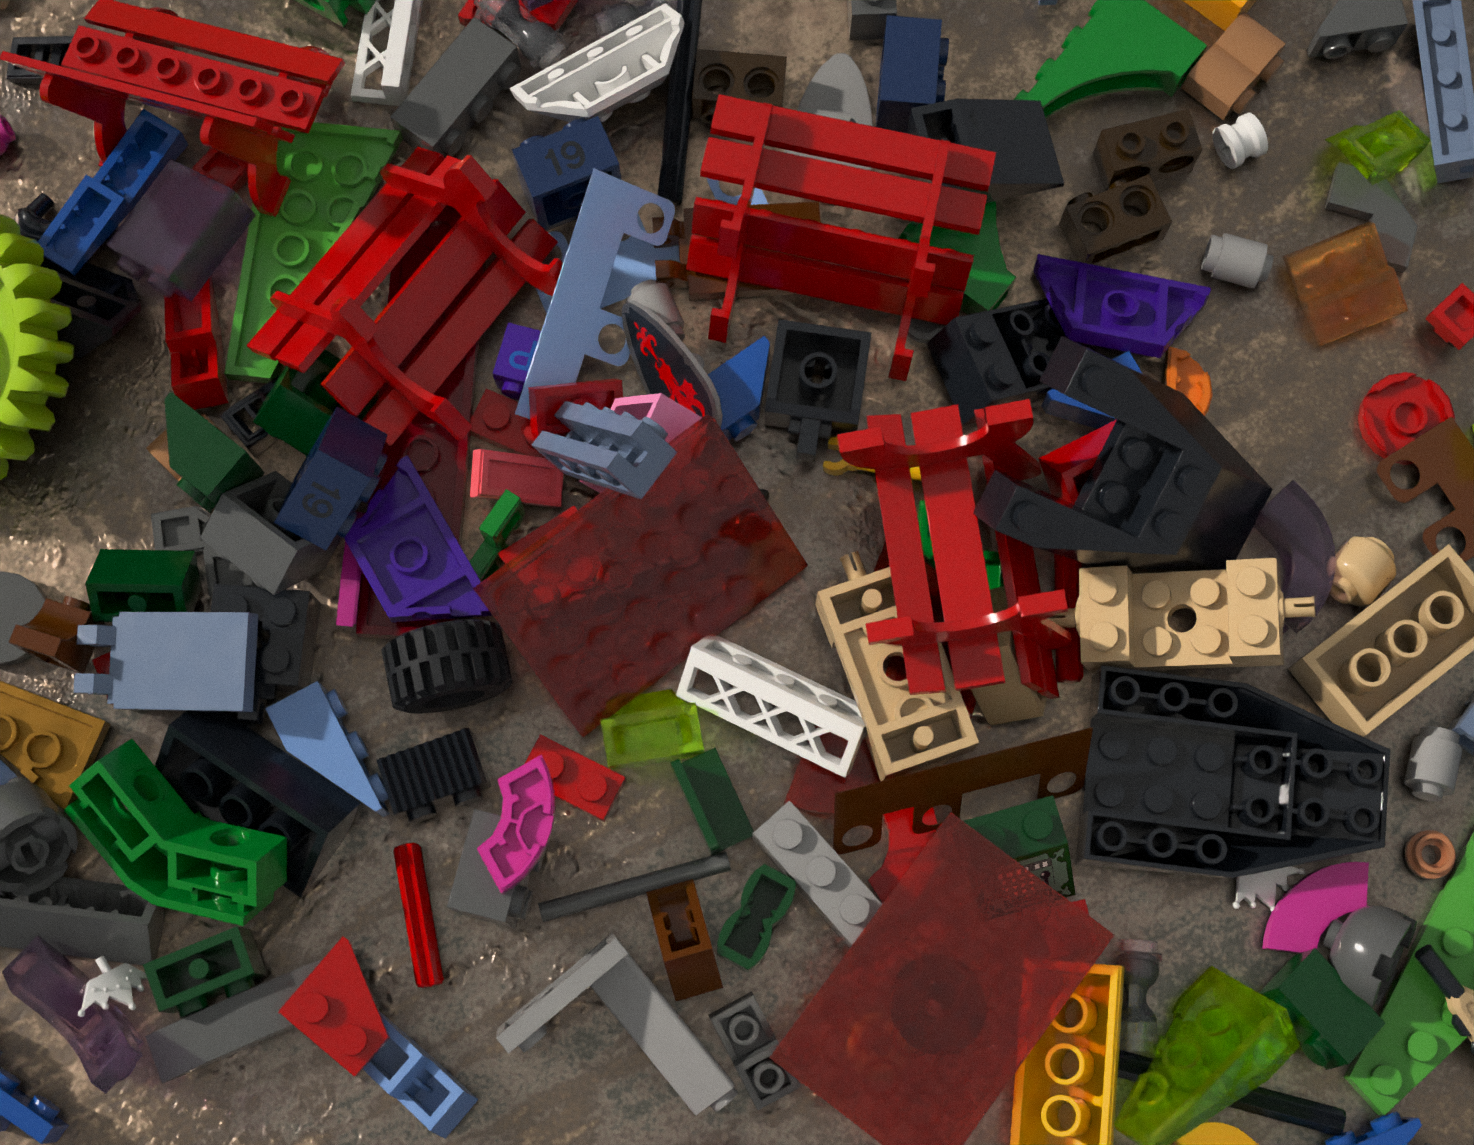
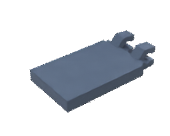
M119 612V617H113L112 626L78 625V645L111 647L109 674L75 673L73 693L108 695L107 704H113V709L253 712L258 614L249 612Z

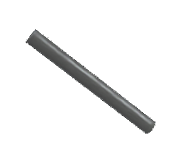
M722 852L538 903L542 921L546 922L644 895L648 891L690 879L694 881L731 871L727 852Z

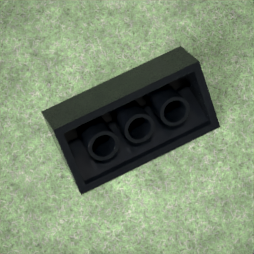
M184 712L168 725L155 763V767L194 814L199 811L203 817L210 818L213 821L287 837V882L283 886L300 898L307 893L347 836L360 805V802L226 712Z

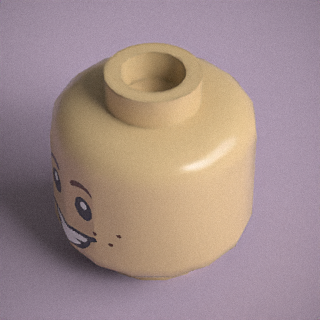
M1354 536L1346 540L1327 559L1323 567L1324 580L1327 583L1329 594L1343 604L1367 606L1373 603L1393 582L1396 576L1395 560L1391 549L1384 542L1374 537Z

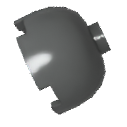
M1366 905L1354 910L1345 922L1335 919L1331 924L1323 942L1324 946L1331 949L1328 962L1336 969L1342 982L1357 996L1366 1001L1370 1007L1374 1008L1375 1004L1379 1005L1399 971L1396 967L1404 947L1409 949L1416 930L1417 921L1391 908L1381 905Z

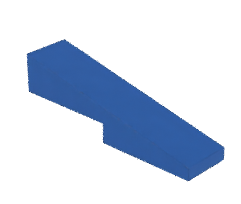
M143 108L93 178L87 174L38 240L39 245L44 249V258L75 276L187 148L188 143L182 132Z

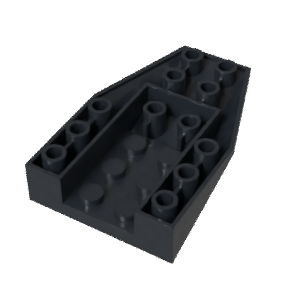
M1103 665L1093 674L1088 728L1093 727L1085 780L1082 787L1076 865L1231 879L1385 847L1390 749L1247 683Z

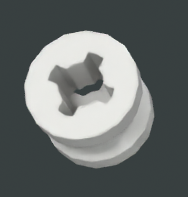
M1250 112L1239 116L1236 123L1231 126L1222 124L1213 130V142L1221 161L1230 169L1243 165L1245 158L1249 156L1254 158L1260 157L1268 151V140L1265 130L1257 117Z

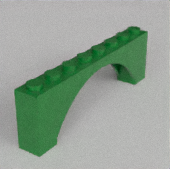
M1097 0L1088 14L1091 19L1083 28L1076 25L1071 30L1061 46L1064 49L1056 61L1051 57L1048 58L1035 76L1037 81L1035 86L1029 93L1024 89L1021 90L1014 100L1041 101L1045 118L1047 119L1071 104L1113 92L1135 90L1163 91L1170 97H1173L1185 82L1188 73L1202 58L1207 44L1145 0ZM996 201L985 204L979 235L937 226L932 227L929 246L949 248L974 255L960 310L969 315L998 309L1011 294L1016 276L1007 270L1000 248L996 224ZM911 221L898 239L919 243L923 223L918 224Z

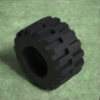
M463 619L420 627L397 636L385 644L381 650L392 707L398 711L422 714L458 709L494 698L513 684L502 628L500 624L492 621Z

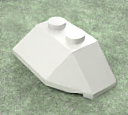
M665 3L511 87V93L529 111L567 122L581 118L588 120L599 116L600 121L603 122L612 115V111L627 103H635L645 99L652 89L664 82L669 74L685 24L682 15Z

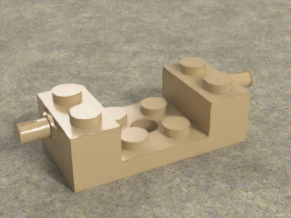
M858 551L851 552L850 557L849 554L842 556L840 562H842L848 581L818 591L815 605L831 649L835 647L837 649L867 730L865 740L880 781L942 766L953 758L973 752L979 744V740L961 693L955 689L953 672L942 644L938 643L946 692L910 695L907 679L894 681L888 678L883 670V663L892 656L904 658L902 645L884 643L869 645L865 623L898 618L890 567L866 574Z
M1277 558L1226 560V569L1143 574H1132L1128 566L1079 568V597L1076 607L1068 608V612L1057 613L1048 619L1063 628L1076 627L1080 636L1081 663L1089 673H1095L1101 665L1143 671L1284 665L1283 626L1285 618L1315 617V597L1284 598L1281 591L1280 568ZM1181 608L1190 609L1197 616L1196 624L1187 632H1176L1170 627L1171 615Z

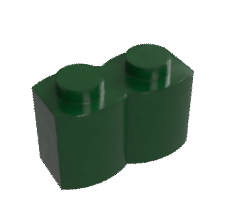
M766 864L756 869L744 886L741 896V908L727 919L720 931L717 942V955L746 972L754 969L768 950L772 928L781 922L791 907L795 894V880Z

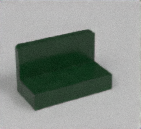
M712 748L682 763L680 759L670 762L675 778L711 856L753 838L754 830L716 748Z

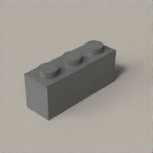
M474 17L390 116L394 129L401 131L403 141L414 149L417 147L441 153L445 158L447 155H455L462 147L466 137L465 134L475 122H482L488 116L493 106V100L503 88L505 90L509 89L518 79L521 63L517 46Z

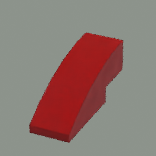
M204 270L164 278L165 342L171 354V387L174 394L193 410L228 403L222 335L210 271Z

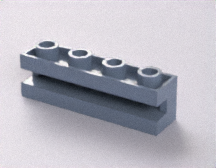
M1413 0L1437 184L1474 177V91L1461 0Z
M565 401L554 415L571 430L566 437L542 431L531 444L564 474L638 499L644 497L677 454V451L664 440L668 433L652 419L644 416L642 420H639L626 411L619 415L608 407L599 410L588 402H585L584 405Z

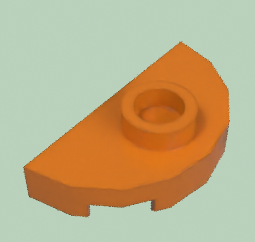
M1169 347L1165 354L1164 385L1183 393L1205 416L1209 411L1213 395L1209 374L1204 372L1200 364L1190 357V353L1185 350Z

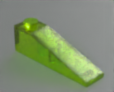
M1210 966L1178 998L1172 1010L1174 1019L1166 1035H1159L1153 1047L1155 1056L1147 1072L1138 1076L1114 1122L1116 1130L1138 1145H1170L1268 1081L1300 1047L1287 1009L1215 967Z

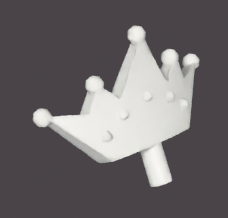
M1290 866L1238 877L1236 879V902L1233 903V907L1239 909V903L1245 899L1251 908H1255L1256 903L1254 901L1256 897L1269 907L1272 912L1275 908L1276 886L1282 887L1284 891H1288L1287 876L1298 873L1304 875L1305 869Z
M104 956L96 959L95 961L103 974L86 983L82 1008L78 1011V1016L84 1017L85 1010L92 1003L102 1006V1009L107 1010L109 1008L108 998L128 1005L130 1010H135L136 1004L133 1003L131 987L136 988L139 992H143L144 986L141 980L147 979L146 973L128 963L111 969Z

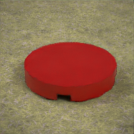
M1402 372L1386 376L1369 389L1360 403L1358 424L1362 438L1374 453L1385 459L1451 416L1455 420L1451 400L1439 384L1430 379L1426 381L1421 377H1416L1417 374ZM1400 460L1396 462L1398 464L1403 465L1414 464L1413 462L1408 460Z

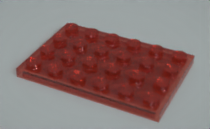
M708 414L668 443L677 451V454L642 499L607 488L473 588L582 737H585L687 659L691 646L705 636H717L808 566L720 426Z
M949 812L774 1049L770 1059L882 1145H963L1112 940L1114 934L953 813Z

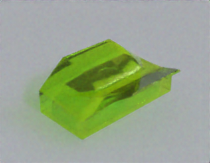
M1400 110L1366 126L1354 125L1325 139V141L1341 151L1371 185L1400 172L1422 153L1431 140Z
M672 689L622 697L612 716L600 719L609 769L633 768L668 762L704 752L696 702H684L676 696Z

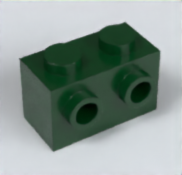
M100 549L85 582L94 622H112L113 617H119V612H193L202 590L195 551Z
M240 926L233 927L143 964L158 1011L173 1014L179 1013L181 1019L209 1007L207 1000L226 993L228 999L255 987V980L267 976L251 929Z
M1316 948L1293 956L1257 994L1267 1006V1013L1272 1020L1281 1027L1289 1029L1302 1043L1301 1048L1304 1054L1312 1062L1324 1067L1326 1070L1349 1065L1386 1024L1366 1001L1357 996L1342 982L1336 969Z

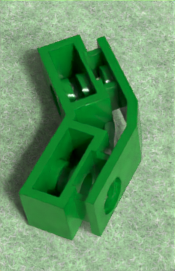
M133 738L96 761L69 785L78 799L69 804L64 811L126 887L153 905L244 926L274 900V892L287 882V837L213 821L210 818L203 817L199 811L194 814Z

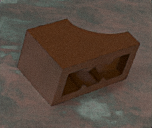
M69 596L64 597L63 603L46 598L41 610L30 622L24 625H15L8 643L39 661L73 672L85 673L95 647L77 644L78 625H103L104 622L93 621L91 607L87 602Z
M693 879L646 892L675 1001L723 988Z

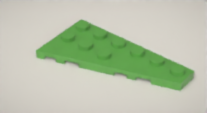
M313 122L308 134L282 127L283 130L294 134L295 137L292 143L278 141L277 169L280 175L289 177L291 183L276 217L260 213L252 203L224 372L228 380L268 383L279 376L284 366L278 360L273 361L252 352L246 345L276 312L277 308L271 303L270 297L276 291L290 295L370 203L382 180L380 170L387 163H391L403 140L400 130Z
M1474 832L1467 845L1463 846L1455 861L1457 864L1443 890H1440L1406 956L1408 959L1398 978L1393 981L1386 994L1388 998L1379 1013V1016L1386 1024L1354 1058L1344 1075V1078L1378 1116H1385L1467 1038V1036H1460L1451 1024L1452 1014L1448 1009L1445 995L1414 955L1421 947L1428 944L1432 945L1459 982L1474 991Z

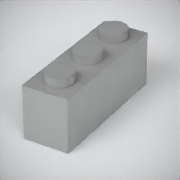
M790 800L753 832L752 839L784 875L795 880V888L849 949L889 913L884 905Z

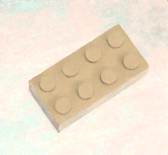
M1448 544L1294 663L1288 670L1332 723L1362 737L1366 736L1474 651L1473 571Z

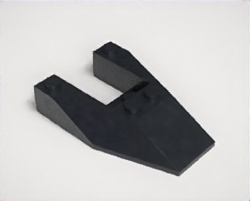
M1061 336L1039 381L1072 399L1116 418L1117 421L1074 504L998 470H994L973 514L1000 533L1035 548L1094 567L1128 566V568L1172 571L1226 569V560L1237 559L1273 489L1183 393Z

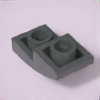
M752 992L709 1014L757 1111L802 1087Z

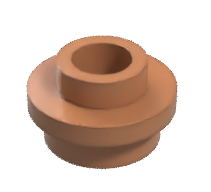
M1425 830L1416 833L1409 839L1405 848V859L1409 868L1417 876L1424 879H1437L1451 871L1455 864L1456 853L1452 842L1447 836L1438 831ZM1425 846L1432 848L1435 852L1436 859L1433 864L1425 862L1422 858V850Z

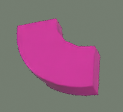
M356 512V513H358V514H357V517H356L355 521H356L358 518H361L362 516H364L365 513H364V512ZM346 541L340 578L336 625L353 627L357 619L362 569Z
M542 754L497 779L503 796L501 819L492 836L481 844L477 850L501 894L515 887L534 868L541 858L552 832L555 817V792L549 768Z
M1345 862L1326 866L1311 872L1297 882L1280 898L1273 909L1265 929L1262 949L1296 954L1313 948L1317 949L1320 936L1333 920L1367 905L1369 862Z

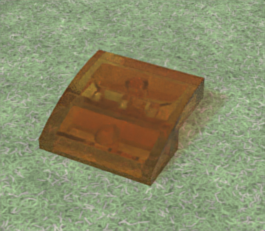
M1364 223L1283 256L1299 302L1319 345H1324L1408 311L1395 268L1388 265L1375 223Z

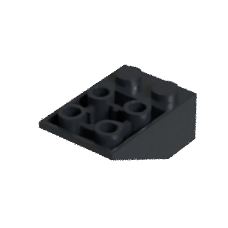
M956 98L911 108L907 134L940 141L941 139L951 141L950 143L996 152L988 192L942 183L941 186L987 195L986 203L1064 186L1041 101ZM919 178L922 182L932 183V180Z
M1046 298L955 317L926 344L953 404H958L962 424L967 425L976 422L974 410L1030 399V404L1044 399L1047 392L1053 388L1039 380L1061 336L1066 337Z

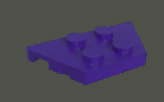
M1037 254L1033 272L1068 339L1074 342L1125 352L1130 351V353L1161 358L1202 310L1211 291L1210 287Z
M409 456L401 458L396 465L398 468L396 473L383 490L379 489L368 503L367 512L354 522L344 538L390 621L437 620L492 616L496 614L497 609Z

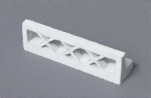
M376 0L367 15L364 14L351 97L355 102L400 106L408 95L423 0H395L394 9L388 13L378 4L379 0ZM378 13L381 18L375 21L376 14ZM388 26L390 33L387 49L380 54L372 45V38ZM370 53L374 57L371 61H369ZM379 67H382V90L365 89L366 77Z
M709 633L691 646L676 693L677 697L844 778L850 774L861 742L867 734L855 700L713 633ZM698 669L713 676L720 692L708 695L693 688ZM746 691L754 695L762 712L751 716L741 711L734 694ZM788 711L798 716L804 733L793 736L784 732L776 715ZM831 732L848 740L842 759L826 752L819 737L820 735Z

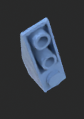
M316 681L265 708L286 751L382 817L390 814L384 801L389 799L384 782L378 772L370 775L362 759L369 756L368 750L356 730L349 734L341 718L347 715L348 712L336 689L328 692L323 685Z

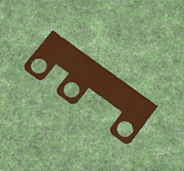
M1451 416L1383 459L1377 466V473L1393 498L1401 503L1409 502L1438 483L1456 510L1427 527L1423 532V541L1431 554L1434 555L1439 552L1436 545V537L1439 531L1446 527L1457 528L1463 533L1466 540L1465 549L1459 555L1466 562L1474 557V448ZM1408 460L1418 467L1420 479L1414 488L1401 489L1392 482L1390 471L1396 462Z
M1093 727L837 792L834 798L833 849L837 854H846L876 845L882 836L883 814L914 807L912 826L914 833L922 834L949 827L960 818L962 794L1040 774L1038 799L1052 795L1056 799L1074 794L1084 785ZM1072 772L1076 775L1074 784L1064 791L1054 793L1047 789L1050 780L1061 773ZM938 805H948L951 807L952 812L950 816L943 822L935 825H926L922 822L923 815L932 807ZM862 825L872 828V835L865 842L855 846H848L843 843V836L850 829Z

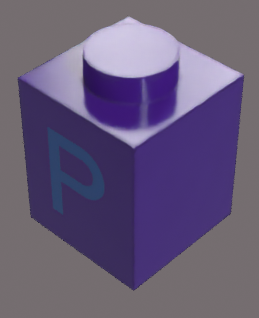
M508 322L492 373L497 388L502 389L501 392L505 396L516 400L520 399L540 337V330Z

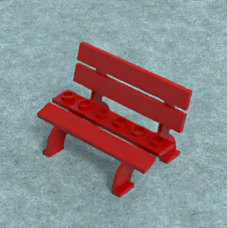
M98 0L84 17V20L92 25L126 33L125 36L79 25L61 66L2 51L0 60L43 77L39 90L40 98L43 102L94 121L95 144L101 159L98 164L100 168L127 132L125 126L126 99L202 119L204 121L200 130L201 143L248 163V187L251 200L260 213L273 217L277 216L291 183L289 177L280 175L277 169L278 141L292 143L295 137L294 134L283 130L282 127L309 134L323 98H327L333 81L346 64L342 58L330 56L328 52L318 47L304 46L299 48L181 18L174 11L165 8L154 7L146 9L114 0ZM177 46L278 72L279 75L274 76L173 50V47Z
M719 94L710 134L751 142L753 146L708 137L700 177L743 185L742 194L737 205L722 200H711L696 197L694 202L691 231L693 234L690 240L686 270L728 279L722 309L712 307L708 339L726 343L740 281L901 315L888 378L907 381L914 350L905 348L911 318L947 325L952 319L958 317L974 255L949 248L929 246L932 227L937 226L979 235L987 195L941 185L946 183L988 192L996 152L950 143L951 141L941 139L940 141L773 106L771 103H759ZM764 146L932 180V183L765 149ZM754 189H762L923 223L919 243L867 233L859 229H848L824 224L812 219L786 216L765 209L751 208Z
M417 147L401 167L387 163L380 170L382 178L387 183L290 295L276 291L270 297L271 303L277 310L246 345L256 354L273 361L278 360L285 366L305 373L336 335L343 337L352 347L323 380L321 385L348 413L357 417L386 382L389 388L364 416L362 421L386 433L387 438L384 444L387 446L393 445L419 412L443 425L456 440L462 441L473 426L446 398L436 396L434 393L525 282L553 296L563 265L560 258H554L549 265L542 263L558 241L534 219H528L511 240L507 237L526 212L498 179L492 180L472 155H466L463 160L448 155L445 158L441 153ZM447 205L454 207L462 217L373 321L363 311L361 306ZM494 252L497 256L403 371L398 368L401 362Z
M1030 399L974 410L977 431L963 436L958 404L911 413V420L916 445H906L901 414L866 416L868 429L837 434L840 455L844 461L857 467L875 469L898 618L865 623L869 645L881 643L902 645L910 695L946 692L938 643L947 641L956 691L1006 683L997 633L1012 631L1021 684L1033 691H1038L1039 694L1049 699L1060 698L1051 650L1071 645L1072 637L1071 632L1048 618L1057 613L1068 612L1065 591L1061 589L1041 593L1033 546L995 530L1008 609L997 613L993 612L978 518L973 514L976 506L967 459L968 457L982 455L987 484L994 470H998L1020 481L1039 476L1042 473L1040 462L1015 443L1025 436L1033 426ZM912 467H919L944 622L935 623L910 472Z

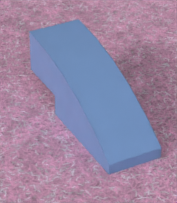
M378 1010L390 1038L363 1070L390 1096L398 1099L429 1131L446 1139L478 1099L431 1055Z

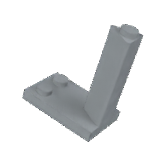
M613 933L607 936L497 1029L496 1039L508 1054L518 1046L523 1052H526L547 1034L545 1023L591 986L695 1116L708 1106H711L715 1112L721 1110L738 1094L731 1078Z

